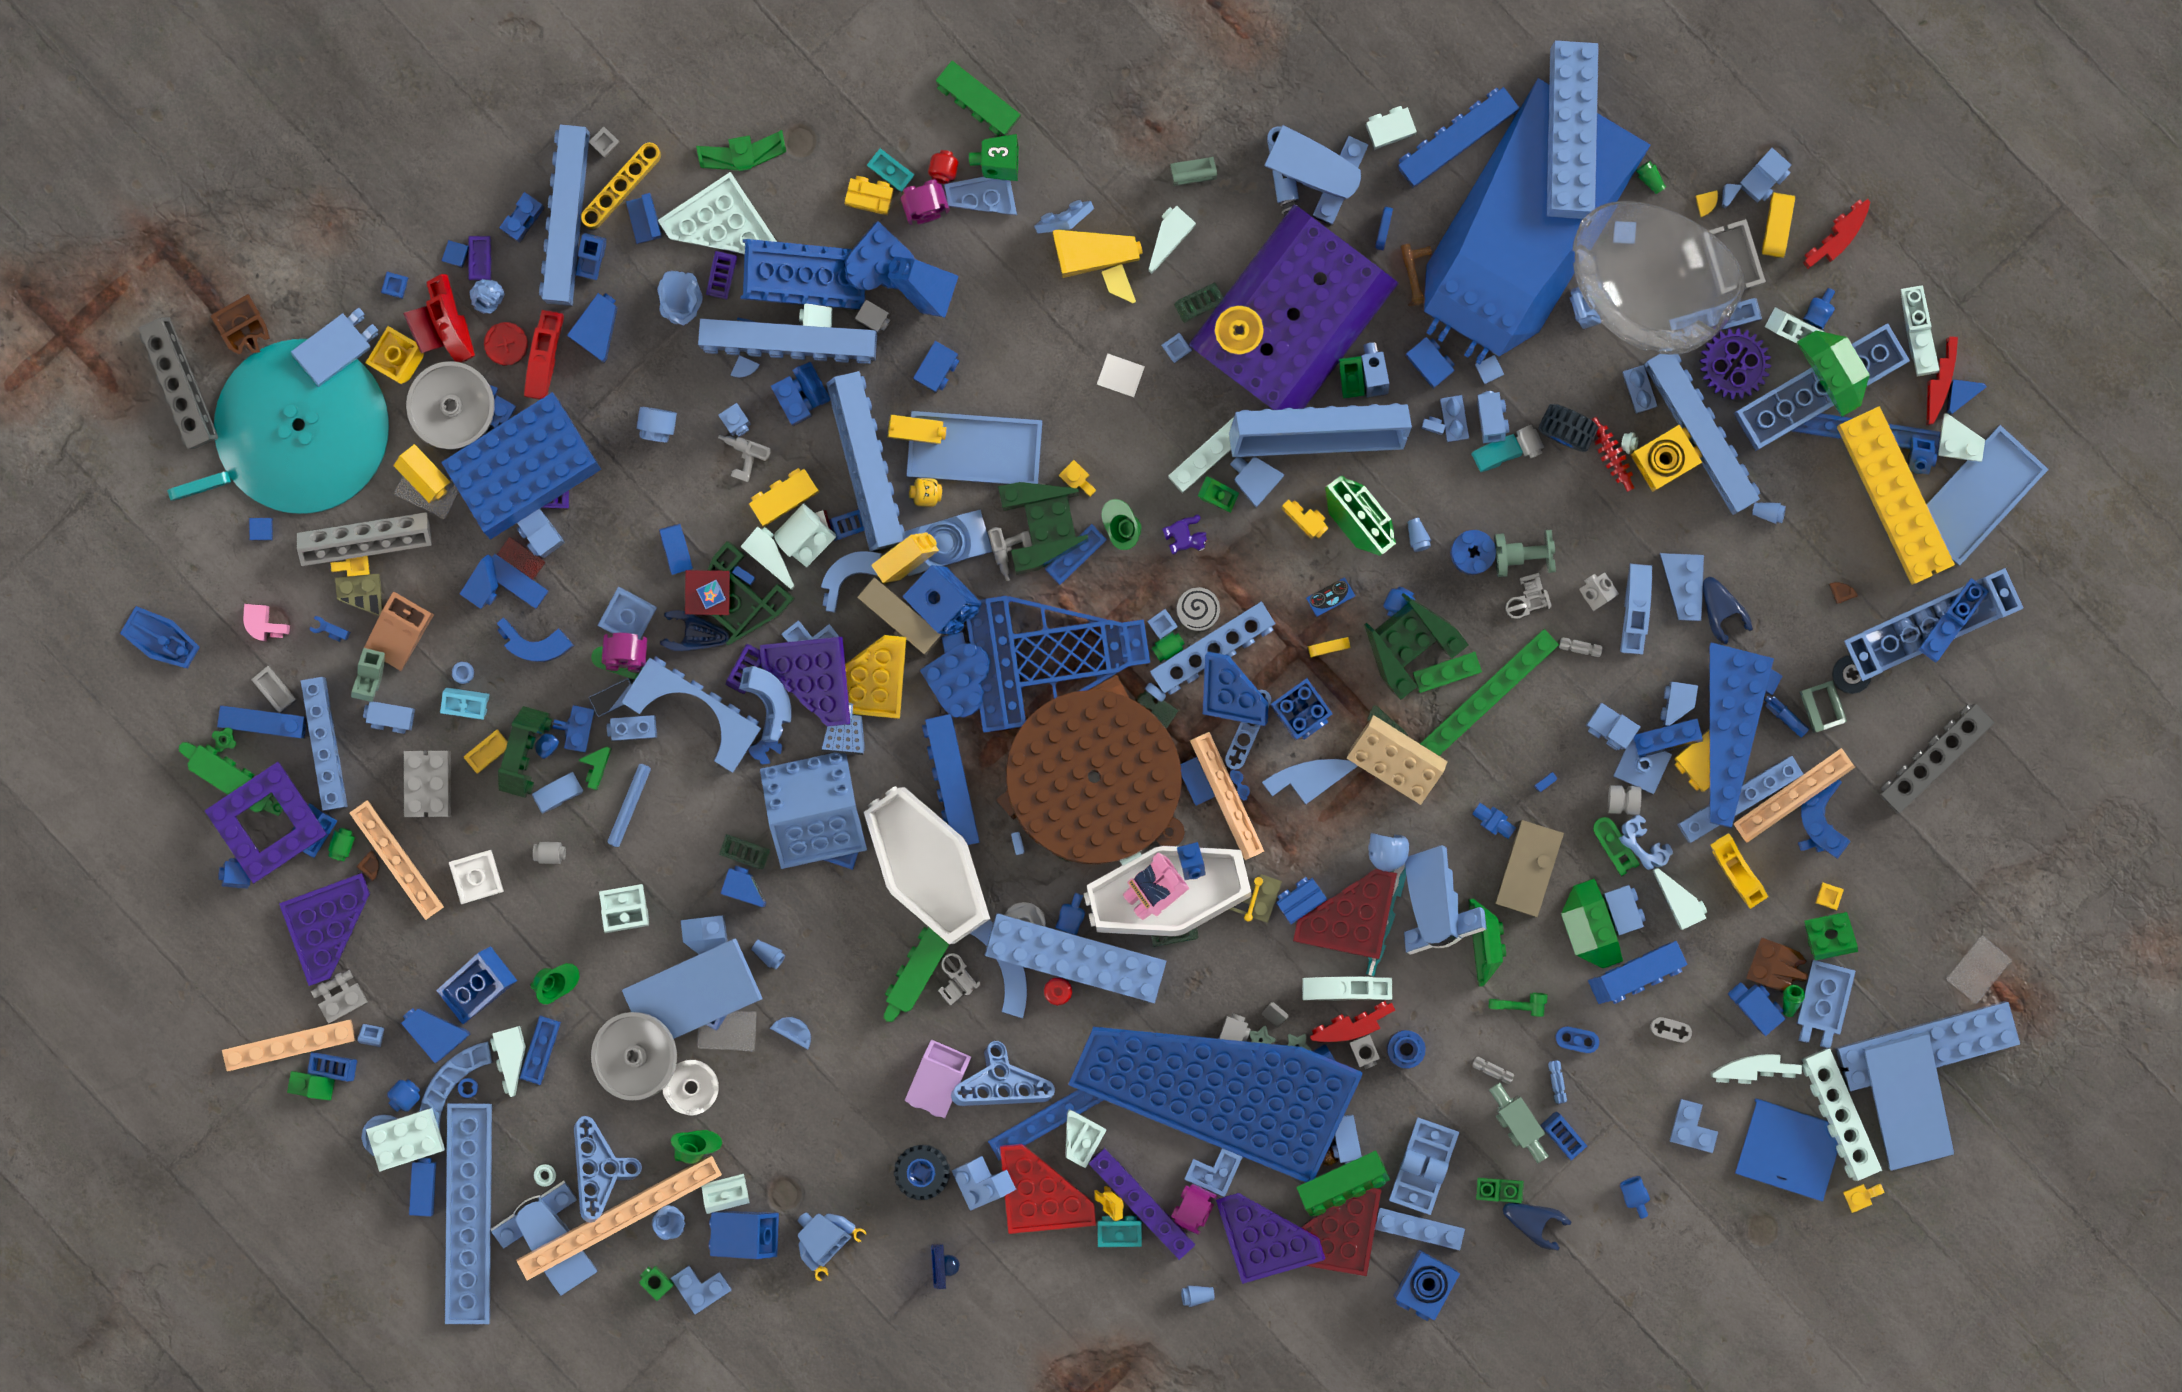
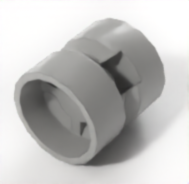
M1620 785L1609 786L1608 813L1621 814L1622 811H1625L1627 815L1640 814L1641 787L1628 786L1627 789H1624Z

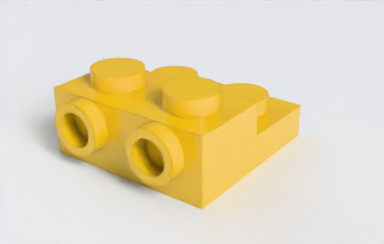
M1289 499L1282 505L1281 509L1311 539L1315 536L1319 539L1328 530V527L1323 522L1325 517L1318 510L1313 512L1310 509L1304 515L1302 513L1304 509L1295 500L1291 502Z

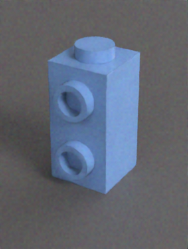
M1483 392L1477 398L1483 443L1505 441L1506 433H1509L1508 419L1504 420L1503 413L1506 412L1505 400L1500 399V392Z
M737 403L719 414V417L732 436L737 434L740 437L749 431L748 426L751 423Z
M369 702V705H365L363 718H366V723H371V728L384 730V726L393 727L392 732L405 734L406 730L412 731L415 709L379 702Z
M656 716L610 718V723H607L608 737L611 736L612 741L657 738Z
M1353 1114L1343 1116L1335 1134L1336 1145L1332 1146L1334 1158H1339L1340 1163L1345 1162L1347 1164L1362 1157Z

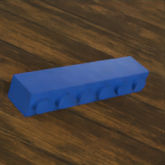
M1504 87L1500 90L1495 88L1486 95L1488 99L1483 103L1477 101L1469 108L1471 112L1463 116L1462 113L1451 121L1453 125L1448 129L1445 127L1439 129L1434 133L1435 138L1428 142L1426 139L1416 147L1418 151L1414 154L1407 153L1399 159L1400 164L1397 168L1412 188L1416 187L1519 110L1518 105Z
M948 714L926 719V724L922 725L925 738L929 737L931 746H927L929 759H934L936 766L932 768L934 781L939 780L940 789L936 790L939 802H944L945 810L941 811L943 821L960 834L967 845L980 843L952 715Z

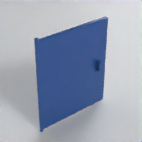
M1755 1098L1756 1106L1735 1174L1823 1202L1838 1153L1836 1149L1838 1145L1835 1137H1831L1827 1128L1829 1122Z

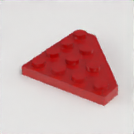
M1023 1144L1000 1146L1002 1171H1008L1016 1190L1005 1195L1008 1234L1096 1226L1094 1202Z

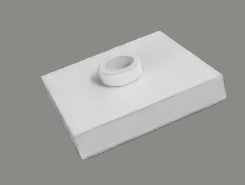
M492 850L449 862L461 904L504 892Z

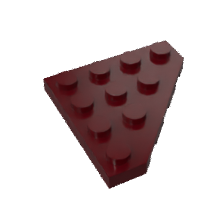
M1374 869L1365 877L1342 890L1339 894L1325 901L1316 909L1297 920L1293 942L1380 960L1397 873Z
M1372 1188L1360 1197H1352L1346 1200L1341 1206H1333L1326 1209L1325 1213L1314 1217L1300 1227L1319 1238L1325 1260L1306 1266L1367 1276L1381 1189Z

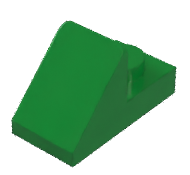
M1361 356L1339 359L1338 367L1343 398L1365 396Z
M1206 476L1198 497L1202 501L1231 513L1239 492Z
M604 747L578 760L594 766V769H590L587 774L586 782L589 783L587 787L598 790L612 750L611 748Z
M291 1071L287 1093L302 1095L307 1098L332 1100L335 1079Z

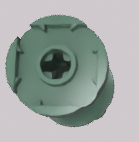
M1545 530L1544 532L1545 545L1523 547L1522 543L1506 544L1504 533L1495 534L1494 543L1498 577H1507L1508 566L1523 565L1524 560L1546 558L1548 573L1556 572L1555 560H1553L1555 543L1552 537V530Z

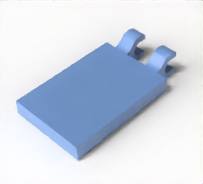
M360 308L353 311L348 318L342 313L291 351V355L318 387L370 349L368 342L378 336V329L373 324L362 334L354 327L364 319L363 316L365 314Z
M1812 960L1808 982H1806L1804 991L1805 999L1801 1004L1796 1023L1803 1026L1798 1041L1809 1042L1812 1028L1824 1031L1820 1046L1825 1048L1831 1047L1833 1034L1840 1035L1855 970Z

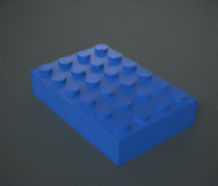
M553 392L441 462L481 529L490 540L602 470Z

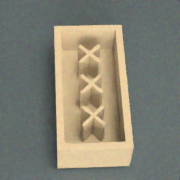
M1374 715L1352 745L1347 756L1348 760L1420 805L1443 774L1448 762Z

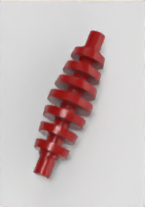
M1597 417L1591 419L1599 427L1596 432L1599 439L1594 441L1595 446L1600 443L1603 446L1597 451L1599 454L1604 451L1607 453L1601 457L1602 462L1610 459L1611 462L1605 466L1607 469L1614 466L1615 470L1610 473L1612 476L1618 474L1619 478L1616 479V482L1623 483L1627 492L1634 489L1635 487L1630 480L1633 473L1632 471L1626 472V469L1630 467L1629 463L1625 465L1621 463L1627 459L1626 455L1621 457L1617 455L1624 450L1622 447L1614 450L1613 446L1619 442L1617 439L1610 442L1609 438L1614 435L1612 432L1606 435L1605 431L1609 429L1607 425H1601Z

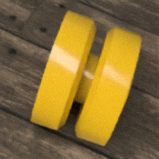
M1244 306L1230 307L1222 312L1215 326L1216 339L1221 347L1234 354H1244L1255 349L1262 340L1264 331L1259 315L1254 310ZM1237 326L1243 327L1244 332L1242 334L1235 332Z

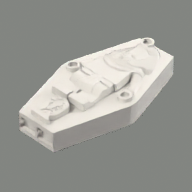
M895 786L885 793V798L882 800L876 799L868 805L869 809L864 812L886 887L896 899L948 944H955L990 920L968 845L960 834L905 787L897 788Z
M1161 846L1153 848L1135 860L1087 885V892L1084 893L1086 906L1091 905L1092 913L1089 914L1091 927L1096 926L1097 932L1139 935L1178 936L1189 932L1251 897V889L1241 850L1200 848L1206 875L1198 879L1184 880L1177 847ZM1159 852L1171 861L1178 874H1180L1190 889L1162 910L1158 916L1151 914L1142 920L1134 912V908L1141 903L1140 900L1132 905L1124 898L1123 894L1130 887L1127 882L1131 878L1134 879L1140 871L1147 868L1154 861L1152 858Z

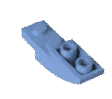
M1632 563L1629 565L1624 603L1626 609L1620 651L1623 653L1643 654L1651 605V565Z

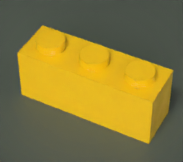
M797 468L788 474L789 479L784 482L778 480L770 485V491L765 494L761 491L751 497L752 502L749 505L763 527L819 493L805 469L800 470Z

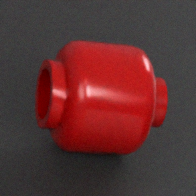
M941 150L940 153L932 155L928 174L932 177V180H937V183L948 184L949 181H953L956 177L959 161L953 156L952 152Z
M1062 977L1050 979L1044 988L1045 998L1056 1006L1067 1003L1072 995L1071 984Z

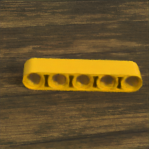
M650 142L642 145L581 214V220L587 228L597 229L659 162L661 152L657 145ZM649 148L656 150V155L652 159L645 157V152ZM636 164L640 165L642 168L641 172L638 175H632L630 168ZM625 181L627 183L626 189L624 191H617L615 188L617 182ZM604 197L612 198V204L604 208L601 206V200ZM590 213H595L598 217L597 221L593 224H589L586 221V217Z

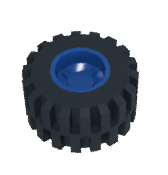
M1549 404L1538 427L1539 431L1548 438L1580 452L1588 451L1599 428L1591 419L1558 404Z
M917 1145L908 1148L898 1157L894 1166L895 1183L900 1188L899 1190L906 1194L907 1197L915 1200H928L937 1196L947 1186L948 1179L950 1178V1166L947 1158L939 1149L930 1145Z

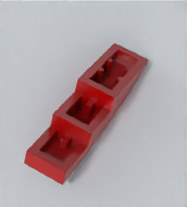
M1958 337L1946 338V358H1939L1937 360L1939 373H1936V380H1929L1927 382L1926 425L1934 424L1945 402L1954 372Z

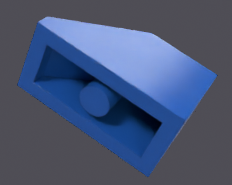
M486 555L481 559L460 592V595L480 609L487 604L490 606L497 597L495 591L499 587L490 555Z

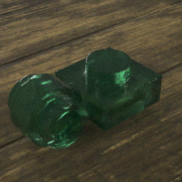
M1144 690L1136 698L1137 703L1146 709H1151V713L1167 729L1179 710L1164 700L1162 702L1158 701L1155 704L1153 701L1155 697Z

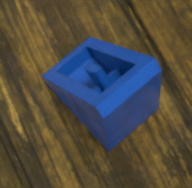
M1952 380L1949 387L1946 412L1949 415L1953 414L1987 386L1984 383Z

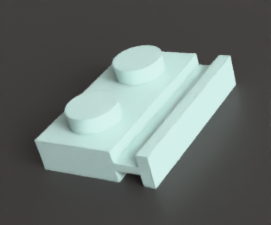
M744 1174L709 1182L701 1186L707 1214L750 1203Z

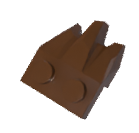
M249 293L210 315L229 350L239 355L242 353L244 345L252 353L260 352L257 338L270 339L263 317Z
M1761 938L1746 979L1784 992L1788 986L1793 985L1794 981L1808 982L1807 974L1798 969L1799 965H1803L1807 961L1799 951Z

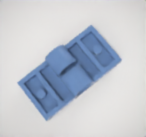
M1417 1117L1389 1201L1431 1215L1441 1184L1445 1178L1459 1131Z

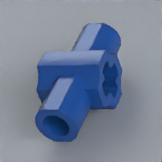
M1479 803L1472 814L1482 821L1481 826L1494 835L1498 832L1509 839L1516 829L1514 825L1506 821L1508 817L1494 807L1490 810L1482 803Z

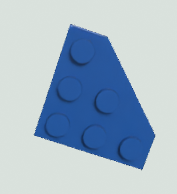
M1207 652L1204 670L1203 714L1265 726L1268 723L1269 703L1229 655Z

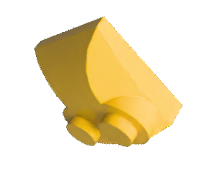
M387 326L367 359L366 364L394 381L403 384L410 380L423 359L424 353H420L415 341Z

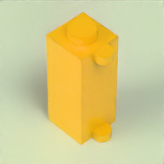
M890 415L887 438L940 444L941 440H945L946 427H943V421Z
M415 444L402 453L393 465L428 503L434 502L436 499L440 500L447 494L446 488L450 481Z

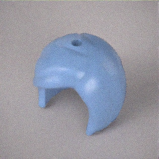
M1371 833L1368 847L1369 858L1377 869L1386 872L1396 870L1404 865L1409 853L1408 839L1402 835H1394L1392 838Z

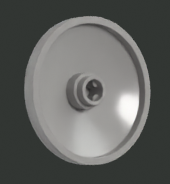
M441 362L426 368L413 381L407 395L406 410L409 422L420 438L435 447L451 450L464 448L486 433L493 420L495 401L489 383L477 370L460 362Z
M629 1012L611 1018L600 1028L593 1041L591 1063L597 1080L610 1094L625 1100H642L656 1095L669 1083L676 1068L677 1050L672 1034L660 1020L646 1013Z

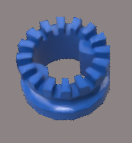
M466 1078L458 1084V1092L461 1096L470 1098L477 1094L479 1086L474 1079ZM465 1082L473 1084L472 1089L474 1091L471 1094L464 1093L463 1084Z

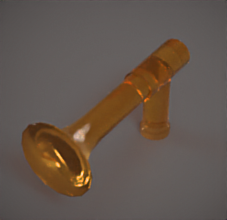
M1410 244L1401 245L1412 289V300L1408 306L1424 304L1425 297L1419 287L1414 258L1431 256V246L1411 250Z

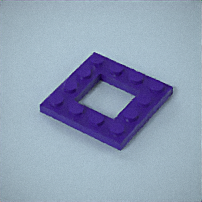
M276 762L205 810V813L253 884L328 835L279 762ZM273 793L296 829L262 852H259L236 817Z

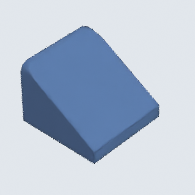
M1726 184L1723 187L1722 208L1728 207L1742 185Z

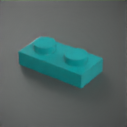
M881 148L867 164V167L901 193L915 176Z

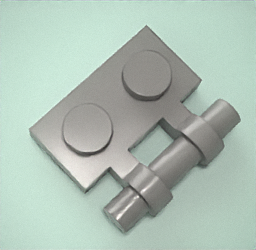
M350 970L336 974L335 978L326 983L318 984V987L311 991L314 998L321 995L324 996L325 1001L318 1004L328 1024L368 1003L358 983L349 987L347 981L353 978ZM340 985L343 991L332 996L330 990Z

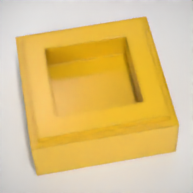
M1822 882L1815 903L1837 910L1844 889Z

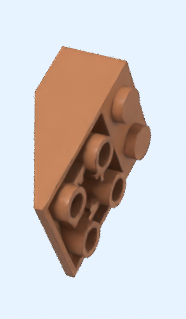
M393 591L364 648L385 653L384 662L402 671L434 614Z

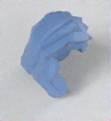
M665 272L657 288L660 300V313L674 324L685 325L697 315V311L702 303L703 296L697 279L692 273Z

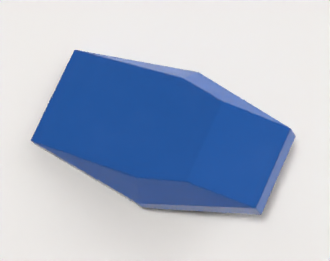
M137 606L120 632L121 635L149 658L187 669L200 648L173 620Z

